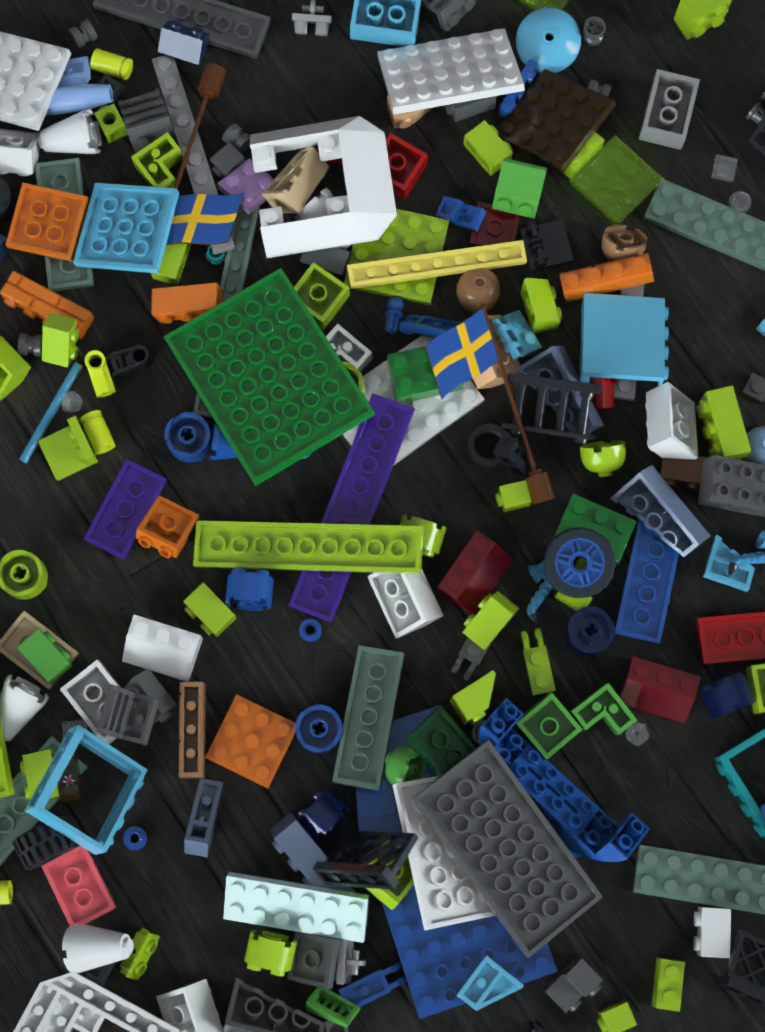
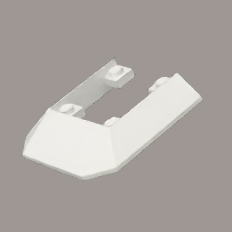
M356 116L251 134L250 147L255 173L277 169L275 153L318 146L321 162L342 158L347 195L326 199L328 216L284 223L281 206L259 210L260 229L267 258L374 241L380 238L397 216L385 133L364 118Z
M71 972L39 983L13 1032H72L74 1028L80 1032H98L105 1018L130 1032H179L180 1029L80 974Z

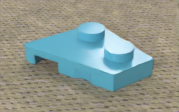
M716 535L703 577L747 592L750 588L755 568L751 564L738 565L737 570L729 576V564L733 557L740 554L734 549L731 550L722 542V538Z
M486 955L457 996L477 1011L522 989L524 985Z

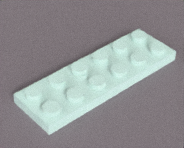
M228 872L226 876L223 919L364 943L369 895Z

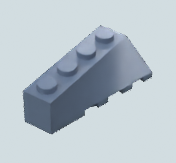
M552 346L517 368L521 374L580 382V377L564 346ZM550 388V392H547L546 404L551 406L557 413L560 394L558 389ZM572 391L571 395H569L565 426L572 432H577L582 398L580 392ZM590 401L586 434H590L604 425L592 401Z
M653 465L639 472L610 498L615 503L619 502L626 508L625 511L631 516L635 515L643 521L644 526L650 531L653 529L661 536L660 539L683 557L710 537V534Z

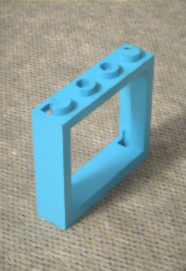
M74 726L69 728L25 811L94 855L105 853L109 846L113 845V837L116 831L123 826L125 821L123 817L126 811L133 806L135 802L134 796L137 790L143 786L144 782L142 781L148 769L82 726ZM79 743L129 775L96 840L44 809Z

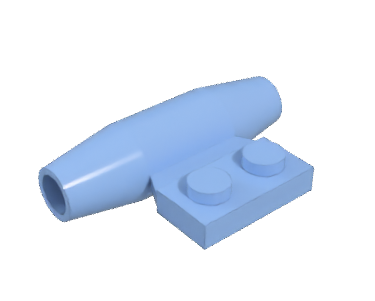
M88 56L69 59L58 87L52 96L46 115L80 112L113 102V91L110 84H88L89 80H91L90 59Z

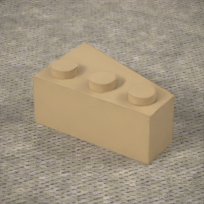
M314 147L302 148L261 195L272 208L281 206L283 213H300L321 179L325 176L329 166L325 161L321 162L319 153Z

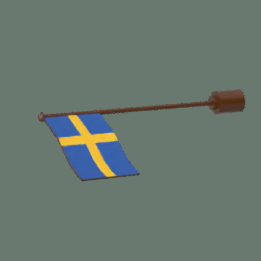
M207 63L205 65L198 86V91L204 99L173 187L177 188V190L207 101L219 96L226 75V70L214 63ZM244 193L235 195L192 194L179 196L166 245H217L228 243Z
M480 304L477 313L464 323L438 335L425 347L441 400L454 388L479 376L498 361L532 471L528 473L529 477L525 479L533 505L555 498L548 473L542 472V469H536L486 311L488 306Z

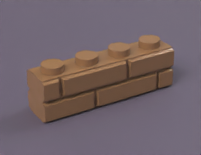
M180 682L179 740L181 742L179 743V778H205L206 684L204 682Z

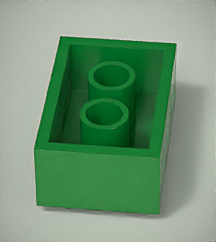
M426 346L387 355V366L396 402L404 404L440 395L425 349ZM464 383L454 388L450 392L463 390Z
M572 494L554 537L571 528L584 527L595 530V532L603 535L606 541L610 543L615 554L614 559L617 566L637 521Z

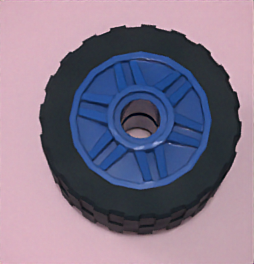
M579 527L565 530L553 538L544 554L543 565L547 579L558 592L573 598H588L600 593L603 588L607 587L609 581L613 578L616 562L614 551H612L610 543L606 541L603 535L595 532V530ZM577 556H581L585 560V566L580 570L573 566V560Z

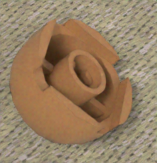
M627 225L608 226L602 237V252L610 262L633 256L638 257L644 254L647 237L636 228L633 231L627 230Z
M484 268L465 272L459 278L456 286L459 304L465 310L472 313L479 311L480 304L488 306L486 311L491 310L497 304L500 297V283L497 276L491 270Z

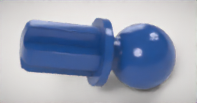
M391 297L386 304L385 331L390 334H395L398 331L399 321L403 316L404 302L399 297Z

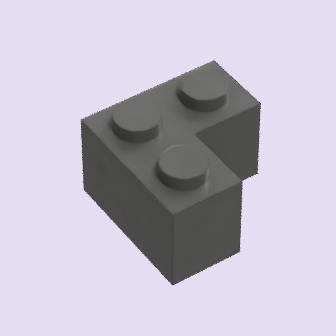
M576 956L543 990L565 1013L569 1010L573 1012L581 1004L580 998L582 996L587 997L590 995L592 997L601 989L600 983L603 979L581 957Z

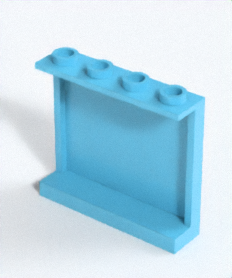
M584 293L581 304L580 382L589 383L590 377L658 381V386L662 385L663 381L668 379L669 372L668 366H665V360L668 359L669 348L665 346V340L668 339L669 328L665 327V321L668 320L669 308L665 307V298Z

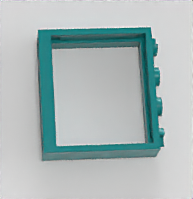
M765 728L720 754L715 760L717 762L716 766L719 769L718 772L722 776L725 775L730 782L728 788L735 797L738 796L743 803L740 805L741 809L747 817L751 816L755 823L753 826L754 830L758 832L761 838L764 837L765 839V823L761 811L729 761L730 758L765 738Z

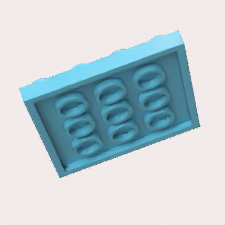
M95 183L73 263L77 267L159 274L179 197L177 188Z

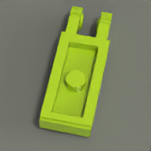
M540 628L535 629L534 632L538 646L535 648H530L527 632H521L524 649L522 652L532 696L556 691L546 645H544Z

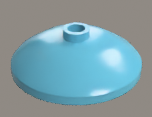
M548 7L533 11L521 22L516 34V49L521 61L525 65L529 60L536 62L537 65L534 71L542 73L544 69L553 73L565 70L574 62L581 46V34L577 23L568 13L557 8ZM547 34H551L553 36V40L547 41L545 39V36Z

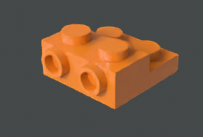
M158 495L137 528L136 539L145 548L152 546L158 549V552L165 558H170L171 556L177 558L185 546L189 534L196 525V521L199 520V515Z

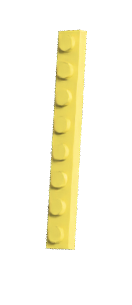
M520 240L347 265L350 289L459 274L481 268L495 269L523 265L527 263L524 242Z

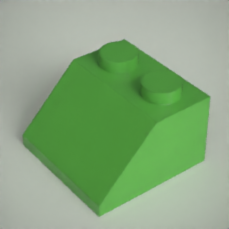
M504 158L492 209L535 219L547 168Z

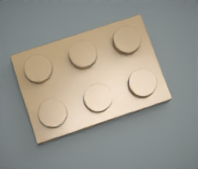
M23 611L1 638L0 652L47 689L51 690L57 681L53 684L48 683L17 647L37 629H40L43 632L49 631L57 640L54 642V645L59 650L63 647L72 658L69 661L71 663L79 653L35 618Z

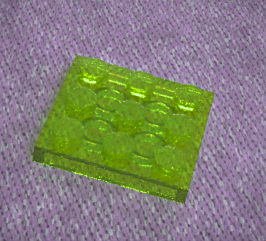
M615 135L570 179L569 183L615 225H619L663 181V178Z

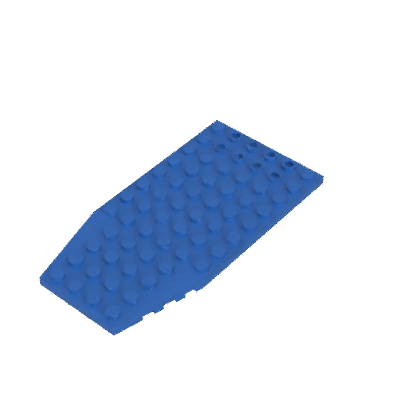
M439 706L392 721L387 754L393 752L401 745L410 744L405 738ZM384 765L380 791L356 787L359 831L403 833L393 786L386 778V765ZM428 765L423 778L418 776L416 780L436 777L437 774ZM372 840L367 841L363 844V846L370 843ZM375 848L366 853V855H369L370 853L374 852ZM415 885L411 887L393 910L382 902L419 1019L465 1004L466 1002L459 998L457 994L486 955L522 984L557 972L548 943L531 957H525L496 916L424 931Z

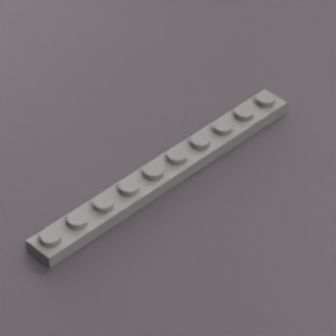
M164 55L152 59L184 158L195 121L175 59L172 56ZM197 131L186 163L194 194L218 195ZM230 236L228 243L211 245L214 255L235 249L232 236Z

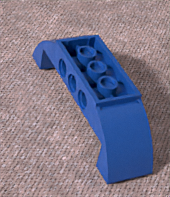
M506 698L481 725L479 746L486 740L492 743L569 850L586 858L602 862L627 860L650 828L633 813L629 814L619 824L615 823L512 728L524 714Z

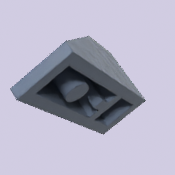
M200 778L184 839V853L208 858L223 782Z

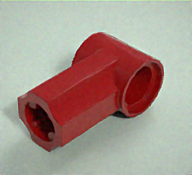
M590 377V383L602 385V393L594 394L593 396L595 409L607 410L614 408V384L617 382V379Z

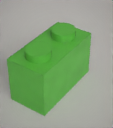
M37 629L17 648L45 680L53 684L73 666L69 661L72 657L63 647L59 650L54 645V642L57 640L49 631L43 632Z

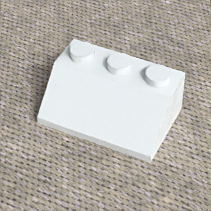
M0 129V174L17 173L19 176H29L34 173L36 169L35 163H38L40 147L37 137L40 133Z
M669 382L646 392L645 407L647 410L648 448L661 458L697 459L695 403Z
M422 568L421 574L374 572L367 576L396 639L444 616Z
M133 615L126 636L122 662L189 682L203 638L201 635Z
M207 979L156 996L163 1020L180 1029L179 1032H223Z

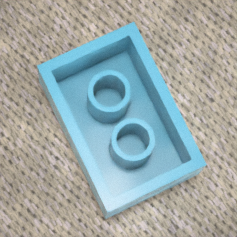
M354 0L350 24V39L403 47L415 45L421 0Z

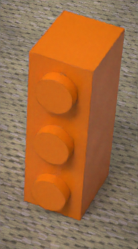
M217 283L152 289V315L160 323L164 324L172 323L173 320L189 322L223 302V290Z

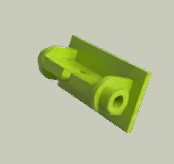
M141 927L133 939L136 952L135 954L131 953L127 959L122 961L119 972L126 975L125 977L139 980L140 976L146 971L147 962L151 954L157 949L160 936L150 933L149 930Z

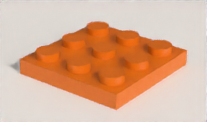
M22 183L6 247L72 262L89 201L88 197Z
M236 694L205 758L269 789L296 734V723Z

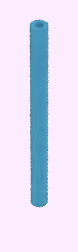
M75 362L32 435L19 458L22 462L28 463L39 444L38 441L43 437L83 367L79 363Z

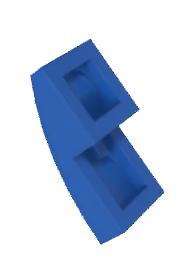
M444 196L435 216L447 219L451 224L478 232L486 211L480 207L467 205L459 199Z

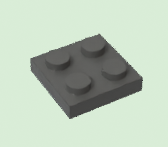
M295 931L294 939L298 942L292 969L288 971L287 979L325 989H332L340 940Z

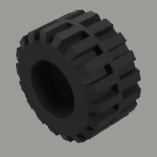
M59 816L60 819L71 825L68 816ZM45 823L23 833L12 843L25 870L38 868L73 850L78 845Z

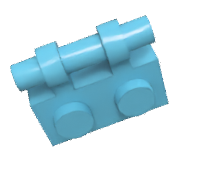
M520 310L504 315L500 320L495 318L490 322L494 327L493 332L496 337H500L503 342L505 352L510 354L513 360L538 352L542 348Z

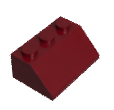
M476 531L438 585L437 591L470 614L476 615L480 609L478 605L493 591L513 562V559L494 541Z
M632 657L627 665L619 697L627 707L685 724L695 701L701 676Z

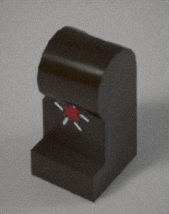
M76 756L71 757L58 782L62 803L82 800V782L79 761Z

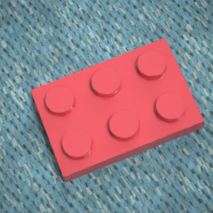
M78 846L41 866L70 926H74L77 923L87 924L117 908L90 852L82 846Z

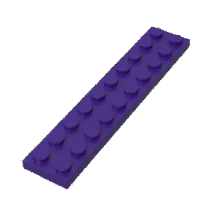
M372 393L369 404L374 410L375 415L359 425L321 524L371 525L414 415V408ZM302 570L289 607L332 623L352 572Z

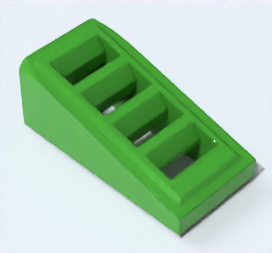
M317 987L306 1001L307 1012L344 1027H348L360 1011L359 1006L331 990ZM337 1007L341 1008L338 1013L334 1012ZM346 1010L350 1011L346 1018L342 1016Z

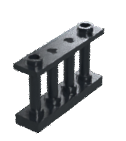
M508 373L509 382L515 383V388H517L515 402L521 421L526 389H528L529 385L536 386L538 391L534 426L523 424L524 431L574 438L573 442L587 444L588 440H595L596 435L586 434L590 401L594 394L602 393L601 384ZM550 388L558 389L560 394L555 429L543 427L547 392H550ZM572 391L580 392L582 397L577 432L564 430L568 399ZM513 413L512 423H502V427L509 428V433L521 434L515 414Z

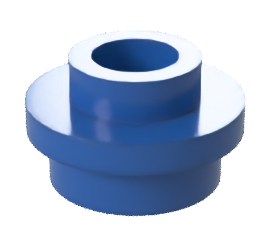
M309 618L300 624L299 634L303 640L313 642L321 636L322 627L317 620ZM309 626L315 628V632L311 635L306 633V629Z
M133 826L125 831L123 842L128 849L139 850L145 846L147 834L141 827ZM133 834L139 836V840L136 843L131 841Z

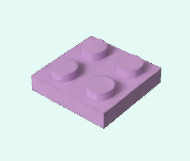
M248 159L217 184L218 189L225 195L244 193L240 208L249 215L266 201L261 193L274 179L265 171L255 173L253 161Z

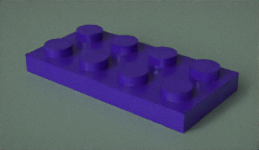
M126 459L89 527L84 541L122 560H126L136 541L137 528L158 495L161 494L168 480Z

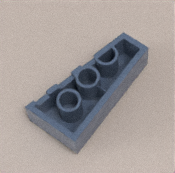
M292 812L269 830L275 840L272 842L273 846L280 854L285 852L290 858L287 861L295 872L300 870L305 877L302 880L306 885L356 893L353 887L325 885L318 877L313 867L317 861L325 862L328 857L314 842L306 829L299 824Z

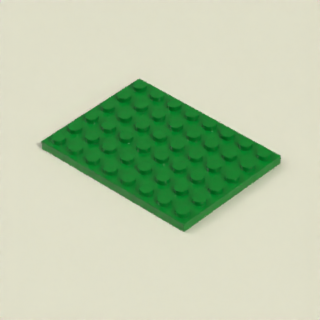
M281 268L164 336L165 341L255 486L375 415L374 410Z

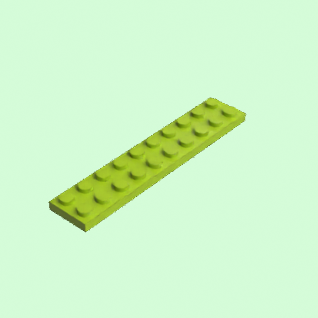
M196 521L193 566L205 568L421 574L424 527Z

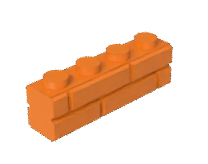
M648 253L641 254L638 257L633 256L595 265L593 268L590 266L560 274L566 302L583 299L584 293L604 294L654 282Z
M16 271L11 273L0 293L5 299L3 301L5 304L14 309L17 306L24 309L23 313L32 319H35L37 316L43 320V324L50 313L77 319L76 329H79L78 339L80 340L84 337L94 320V316L89 310Z

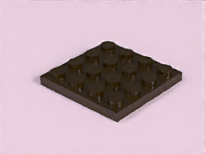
M544 69L516 104L514 110L497 128L498 136L503 141H507L511 147L564 172L616 106L615 100Z

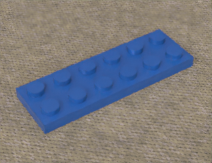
M638 518L614 634L659 645L679 553L660 539L661 536L653 529L650 531L646 528L644 522Z

